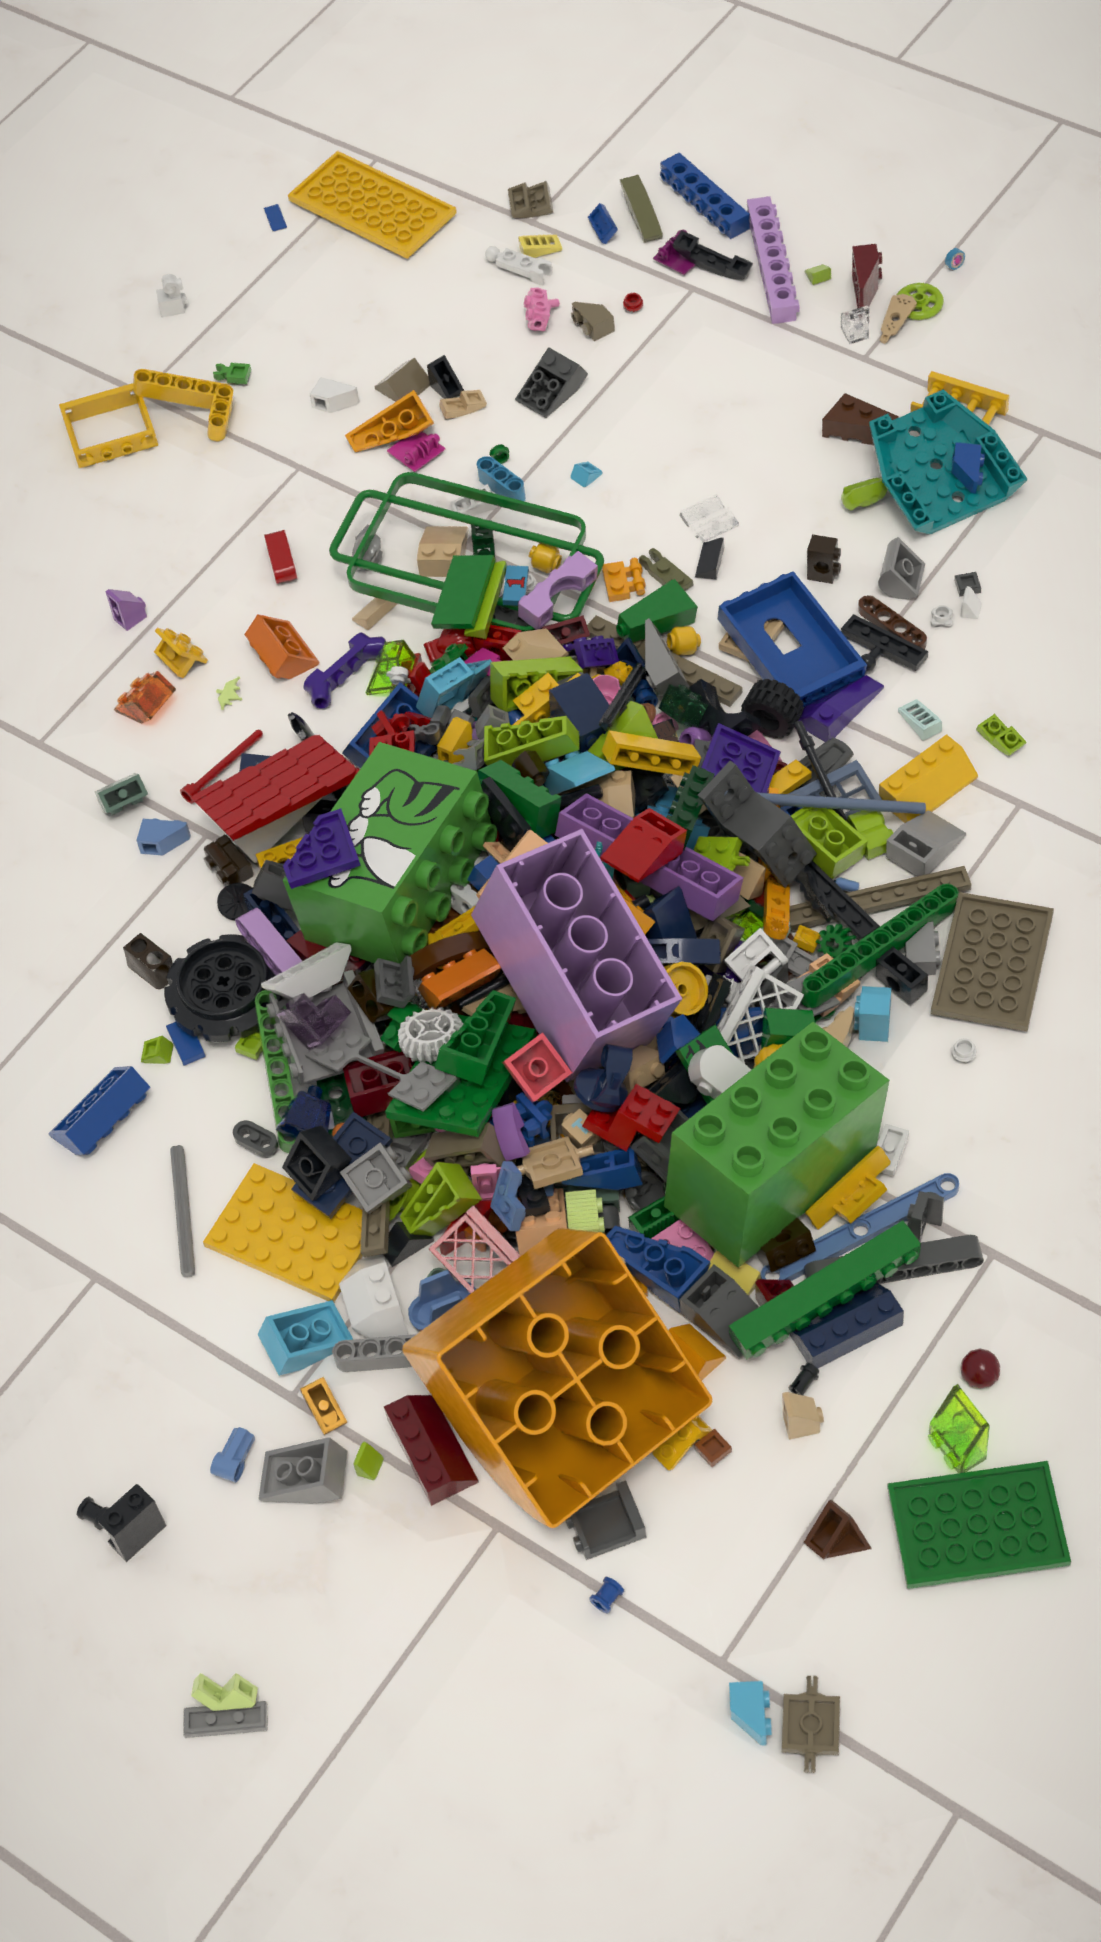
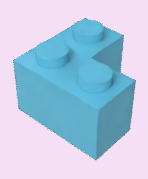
M862 986L861 996H856L854 1030L859 1031V1040L888 1042L891 988Z

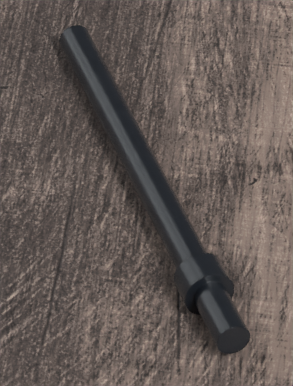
M802 721L794 723L793 725L800 738L799 744L802 750L806 751L826 797H836L814 749L815 743L812 736H808ZM833 809L848 822L842 809Z

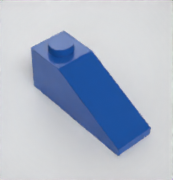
M629 1147L627 1152L619 1149L580 1158L583 1175L561 1181L563 1185L620 1190L642 1185L641 1165L636 1152Z

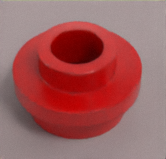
M629 293L623 300V307L628 311H638L643 307V299L637 293Z

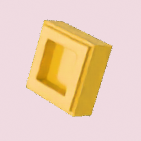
M799 925L793 941L798 943L797 947L814 953L817 946L815 941L820 939L821 936L818 932Z

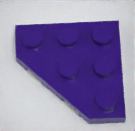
M341 808L319 815L313 822V829L309 834H305L296 846V853L284 863L283 867L291 889L361 866Z

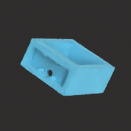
M459 657L426 677L416 705L418 710L424 716L432 718L437 706H447L451 710L458 702L465 701L474 675L473 671Z

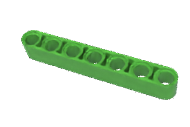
M264 990L257 994L255 1008L273 1116L277 1129L282 1120L280 1115L282 1113H290L293 1110V1101L295 1102L288 1059L285 1058L281 1046L284 1043L282 1037H277L275 1029L268 1030L265 1028L268 1024L274 1025L276 1021L274 1017H269L267 1008L261 1006L262 1003H270L269 994L273 993ZM276 1046L279 1048V1050L276 1052L269 1051L268 1048ZM280 1068L283 1070V1072L280 1074H275L272 1072V1070ZM280 1090H284L288 1094H286L285 1096H278L275 1093ZM276 1130L280 1149L289 1153L295 1140L291 1142L285 1141L283 1138L287 1135Z

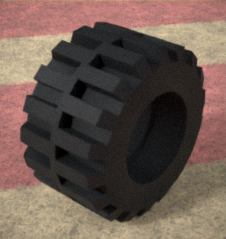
M770 679L755 682L741 706V712L746 711L760 719L761 727L758 731L772 738L789 736L794 729L793 724L798 722L804 711L803 701L800 700V696L791 687L789 688L784 683Z

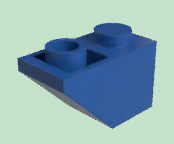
M956 442L953 451L951 473L971 493L976 494L977 486L982 485L983 472H979L980 467L984 465L985 454H981L982 445Z

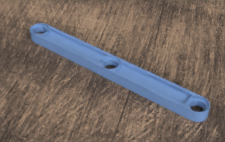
M951 1173L941 1174L858 1217L851 1224L848 1222L813 1240L816 1251L774 1271L780 1276L778 1280L793 1281L805 1274L804 1266L807 1263L839 1257L868 1242L902 1220L904 1222L908 1221L907 1215L910 1204L916 1203L919 1191L934 1192L944 1197V1202L957 1195L959 1179ZM949 1181L952 1182L955 1185L954 1189L948 1191L944 1190L941 1187V1184L943 1182ZM863 1226L868 1232L863 1236H859L854 1233V1229ZM766 1265L761 1270V1279H766V1274L770 1272Z

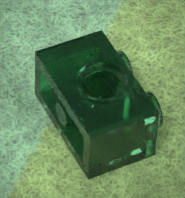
M669 684L658 709L678 723L698 728L708 704L701 700V695L691 691L692 689L682 684H679L678 687Z

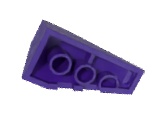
M865 675L807 705L798 721L803 722L807 732L826 742L832 737L835 738L884 689V685Z

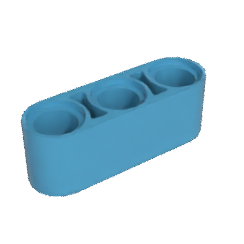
M490 456L478 459L476 463L478 478L483 485L488 484L491 491L495 494L525 501L524 482L521 478Z

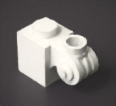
M165 274L161 278L163 288L156 289L161 317L184 314V305H187L185 292L181 293L180 291L184 289L181 277L177 278L174 274Z

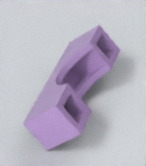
M579 551L573 556L567 557L563 565L558 569H554L548 578L543 582H539L532 592L520 599L518 603V616L536 630L541 629L553 618L551 598L558 592L568 589L583 592L597 579L598 565Z

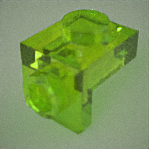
M750 911L743 916L739 914L732 921L745 928L741 937L745 941L759 928H763V922Z

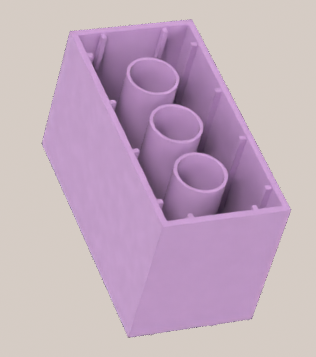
M583 829L496 865L471 916L539 1035L544 1033L572 1071V1074L565 1078L566 1082L575 1079L581 1070L601 1067V1053L605 1044L628 1047L632 1050L640 1045L646 1046L650 1044L678 1006L682 997Z

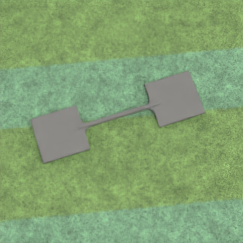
M339 1024L305 1055L307 1058L337 1072H340L350 1061L358 1060L397 1078L400 1082L388 1095L423 1112L457 1080L456 1076L434 1069L435 1067L422 1061L410 1073L400 1074L361 1056L360 1052L372 1041L371 1038Z

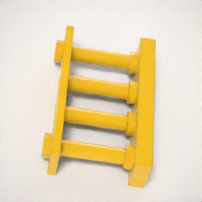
M931 371L928 376L927 391L929 393L927 396L945 390L957 401L968 404L966 408L971 412L976 407L985 409L987 412L982 420L988 425L995 413L1005 416L1008 411L1009 395L934 371ZM912 401L910 412L922 408L923 403L919 404Z

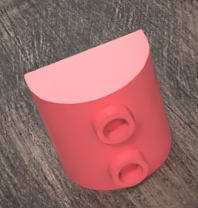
M544 1033L535 1037L502 1062L532 1103L572 1074V1071Z

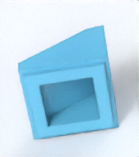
M590 462L574 464L570 478L581 486L587 487L601 476L603 472Z

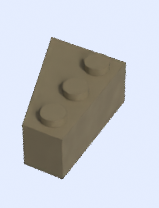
M486 1123L479 1137L451 1131L434 1133L431 1136L424 1159L432 1167H434L436 1162L460 1164L466 1174L471 1170V1166L487 1163L496 1164L497 1167H501L502 1162L506 1161L499 1146L495 1128L490 1123ZM517 1158L509 1161H512L515 1164Z

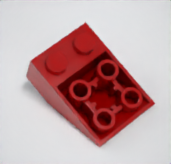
M648 808L632 819L601 855L600 860L625 874L630 879L640 882L682 854L687 830Z

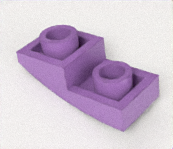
M515 1103L494 1108L492 1110L494 1128L505 1160L509 1161L526 1156L530 1153V1149L520 1130L525 1124Z

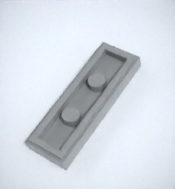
M258 1701L251 1708L213 1711L207 1706L184 1708L183 1735L185 1738L268 1731L266 1701Z

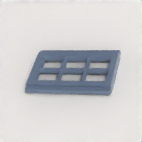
M857 760L827 774L831 786L836 785L842 795L840 798H849L865 789L870 799L882 800ZM856 775L862 785L846 793L840 782ZM817 779L789 794L821 796L820 792L823 791V788ZM849 810L844 814L847 818L849 815L861 810Z

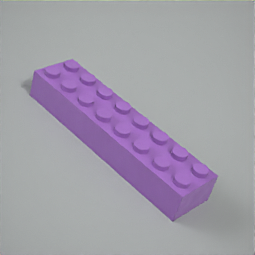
M586 793L559 813L555 836L561 838L583 829L594 849H596L597 841L602 842L601 857L633 818ZM685 847L681 855L640 882L660 892L662 895L680 886L687 907L704 918L713 921L738 901L744 877Z

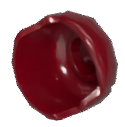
M979 1348L969 1351L961 1362V1376L971 1387L978 1389L991 1387L1000 1376L999 1360L989 1350Z

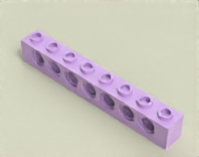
M770 196L747 199L750 229L772 324L796 321V312H800L799 300H795V285L791 286L793 284L792 272H788L790 264L789 258H785L787 253L785 244H782L783 233L778 231L780 229L779 217H775L777 216L776 204H772Z

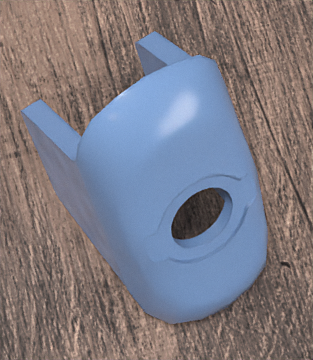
M449 1270L422 1279L419 1284L418 1297L412 1301L408 1308L410 1322L415 1328L423 1330L470 1295V1293L459 1281L454 1279Z

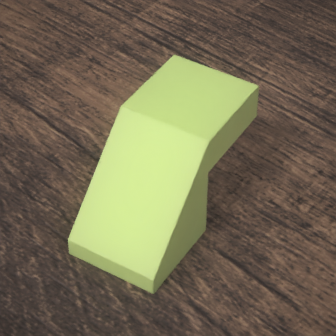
M200 1673L194 1679L191 1696L213 1711L251 1708L256 1703L258 1687L237 1673L234 1674L224 1687H221Z

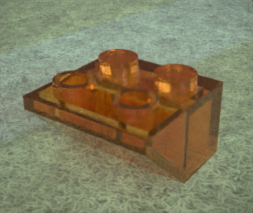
M159 671L151 674L146 673L142 678L137 677L130 684L131 689L129 692H124L117 699L118 704L114 710L142 724L153 718L175 692L176 688Z

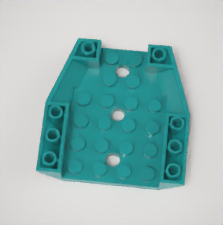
M945 390L925 397L922 408L892 420L886 414L869 422L882 482L914 531L926 534L940 531L1006 501L1027 481V477L996 431ZM917 431L920 435L917 437L911 436L909 432ZM956 442L982 445L981 454H985L984 465L980 467L979 472H983L982 485L977 486L976 494L971 493L951 473L953 451ZM933 463H937L941 466V468L935 469L932 468L930 465ZM960 496L963 499V501H954L952 497Z

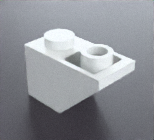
M323 377L319 378L309 393L312 408L328 413L357 405L360 402L356 386Z

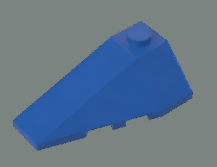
M614 1226L606 1235L619 1256L625 1259L630 1273L657 1297L680 1313V1298L708 1271L711 1265L709 1260L689 1247H677L668 1244V1241L662 1239L657 1241L644 1237V1234L622 1227Z

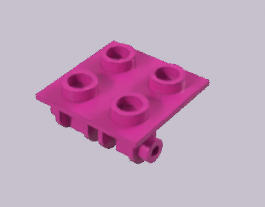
M422 431L417 435L401 439L390 447L387 452L416 472L443 452L445 447L439 444L440 437L438 434L435 433L428 436Z

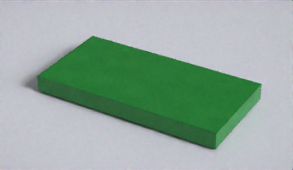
M453 555L431 622L433 629H474L496 561L494 555Z

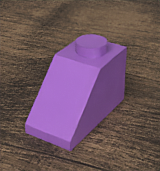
M113 589L105 591L114 620L126 631L147 618L146 604L141 597H136L130 591Z

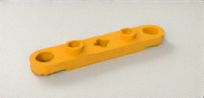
M769 874L764 886L763 931L771 938L783 940L789 931L790 887L788 884L784 888L772 874Z

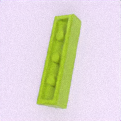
M506 561L495 562L474 629H466L465 636L487 638L506 576Z

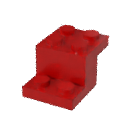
M636 1084L618 1111L599 1112L592 1109L582 1127L627 1152L639 1132L660 1143L680 1108Z

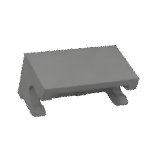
M484 738L471 740L467 743L471 747L468 749H458L453 752L454 755L461 754L464 756L463 760L453 764L471 770H477L486 764L484 762Z

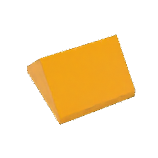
M690 1323L669 1328V1332L701 1381L726 1359V1356Z

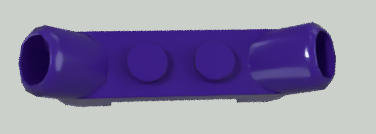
M360 632L348 641L350 650L326 671L323 672L318 668L306 678L303 685L304 690L311 695L312 705L319 709L327 708L331 704V692L343 684L355 671H358L366 661L375 658H385L387 655V645L384 637H369Z

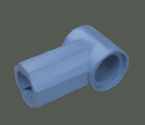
M234 1428L222 1452H218L213 1458L210 1473L234 1483L238 1482L244 1470V1460L255 1440V1436L244 1428Z

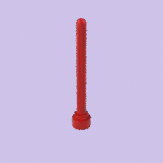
M259 729L254 731L195 784H186L180 790L182 797L192 804L194 801L190 797L200 792L201 789L241 756L242 753L263 736V732Z

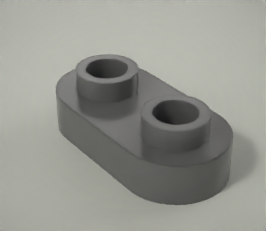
M240 1121L233 1128V1136L236 1143L259 1156H271L278 1149V1141L275 1134L252 1121Z

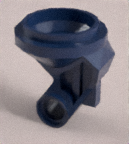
M605 1044L601 1053V1065L604 1068H587L581 1070L576 1076L574 1090L577 1097L586 1106L599 1112H615L620 1109L628 1097V1091L623 1081L631 1067L632 1049Z

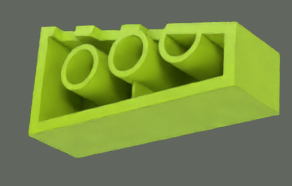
M570 656L490 662L491 700L503 711L510 712L516 710L518 707L514 704L513 700L545 674L549 673L558 682L579 672L583 673V669Z
M567 716L540 719L536 723H531L529 720L521 721L520 725L512 726L510 723H504L500 727L495 728L492 725L484 726V762L488 766L502 760L512 766L514 760L525 750L536 751L544 762L579 750V731Z

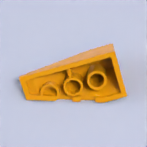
M413 390L347 433L345 437L356 453L417 435L434 424V421L421 398Z

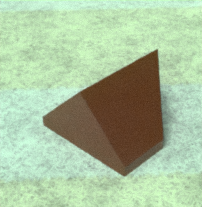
M833 1500L827 1502L803 1542L822 1559L872 1549L853 1517Z

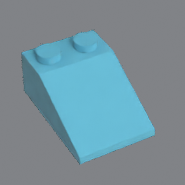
M577 750L566 754V760L559 762L558 758L545 763L550 773L544 784L549 789V794L554 795L615 771V768L612 764L588 751L579 754Z
M333 1300L266 1316L257 1334L279 1376L302 1370L332 1355L333 1347L339 1341L353 1339Z

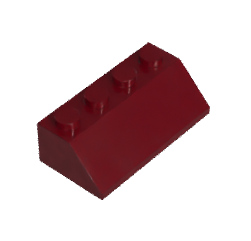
M393 1050L367 1058L400 1074H408L416 1062H412L410 1057H406L402 1050L400 1053ZM358 1060L348 1063L343 1068L354 1112L363 1117L385 1111L393 1099L388 1093L400 1080Z
M406 1395L384 1406L387 1420L431 1506L479 1483L443 1411L432 1395Z

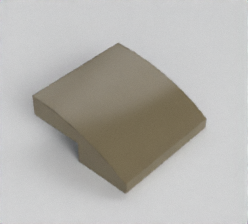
M547 181L528 187L526 182L508 188L513 218H531L553 213L550 188Z

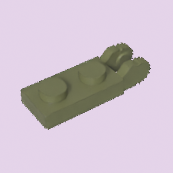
M655 548L649 550V555L656 562L655 564H652L651 560L645 555L639 557L640 564L660 584L665 585L675 579L684 591L693 586V580L666 557H663Z

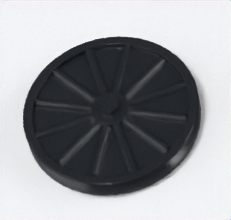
M233 883L224 887L217 898V906L220 913L227 919L235 921L236 918L249 912L243 894L253 889V887L244 883Z

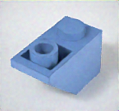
M143 818L136 841L141 854L163 856L190 840L191 834L187 822Z

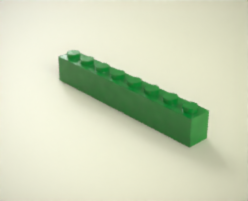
M902 1220L730 1324L729 1336L746 1360L752 1356L756 1358L762 1355L770 1345L774 1343L780 1344L785 1341L789 1336L788 1334L793 1331L805 1329L811 1323V1320L819 1316L821 1318L828 1315L834 1306L839 1303L845 1304L849 1302L857 1292L869 1290L880 1278L892 1276L903 1264L909 1265L915 1262L920 1255L921 1243Z

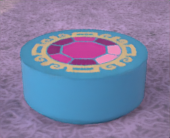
M959 248L950 250L945 258L946 266L952 270L961 267L965 260V253Z

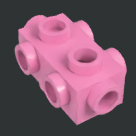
M530 288L528 295L524 298V307L526 308L525 319L528 320V328L533 331H545L550 317V310L553 307H559V299L548 300L546 290Z

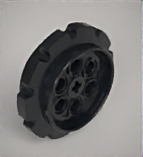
M220 935L219 939L213 941L209 938L204 939L186 950L188 955L185 958H177L166 976L169 986L164 988V997L170 1015H174L179 1028L193 1037L203 1034L205 1041L229 1042L232 1036L240 1035L241 1038H245L259 1031L255 998L259 992L266 990L262 988L261 983L276 975L266 965L261 953L250 945L243 935ZM274 993L277 1000L281 1001L283 996ZM268 1002L262 1003L261 1006L264 1007V1008H267L266 1004H269V1003H268Z

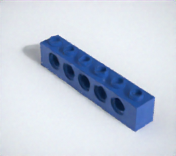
M680 152L660 162L661 179L667 182L675 192L683 196L686 202L692 204L710 223L719 228L722 234L733 239L750 229V214Z

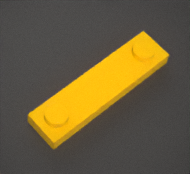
M795 759L772 776L769 787L779 789L778 794H789L811 779L812 772Z

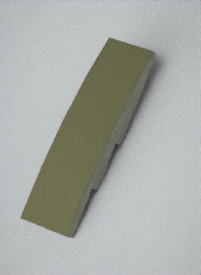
M639 175L620 179L631 216L633 215L643 243L663 238L654 208Z

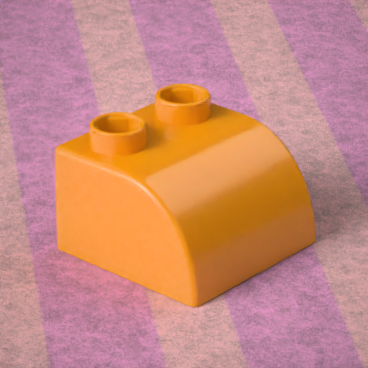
M566 1228L556 1229L408 1340L402 1348L404 1355L481 1466L515 1503L534 1519L550 1528H556L712 1404L711 1394L607 1236L602 1232Z

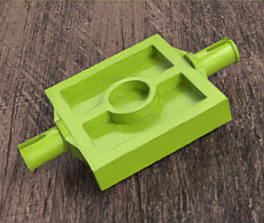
M699 836L693 850L731 871L736 866H749L750 863L749 856H739L743 842L738 837Z

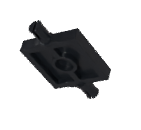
M627 767V771L631 770L635 787V815L647 809L648 806L656 807L655 803L669 791L660 772Z

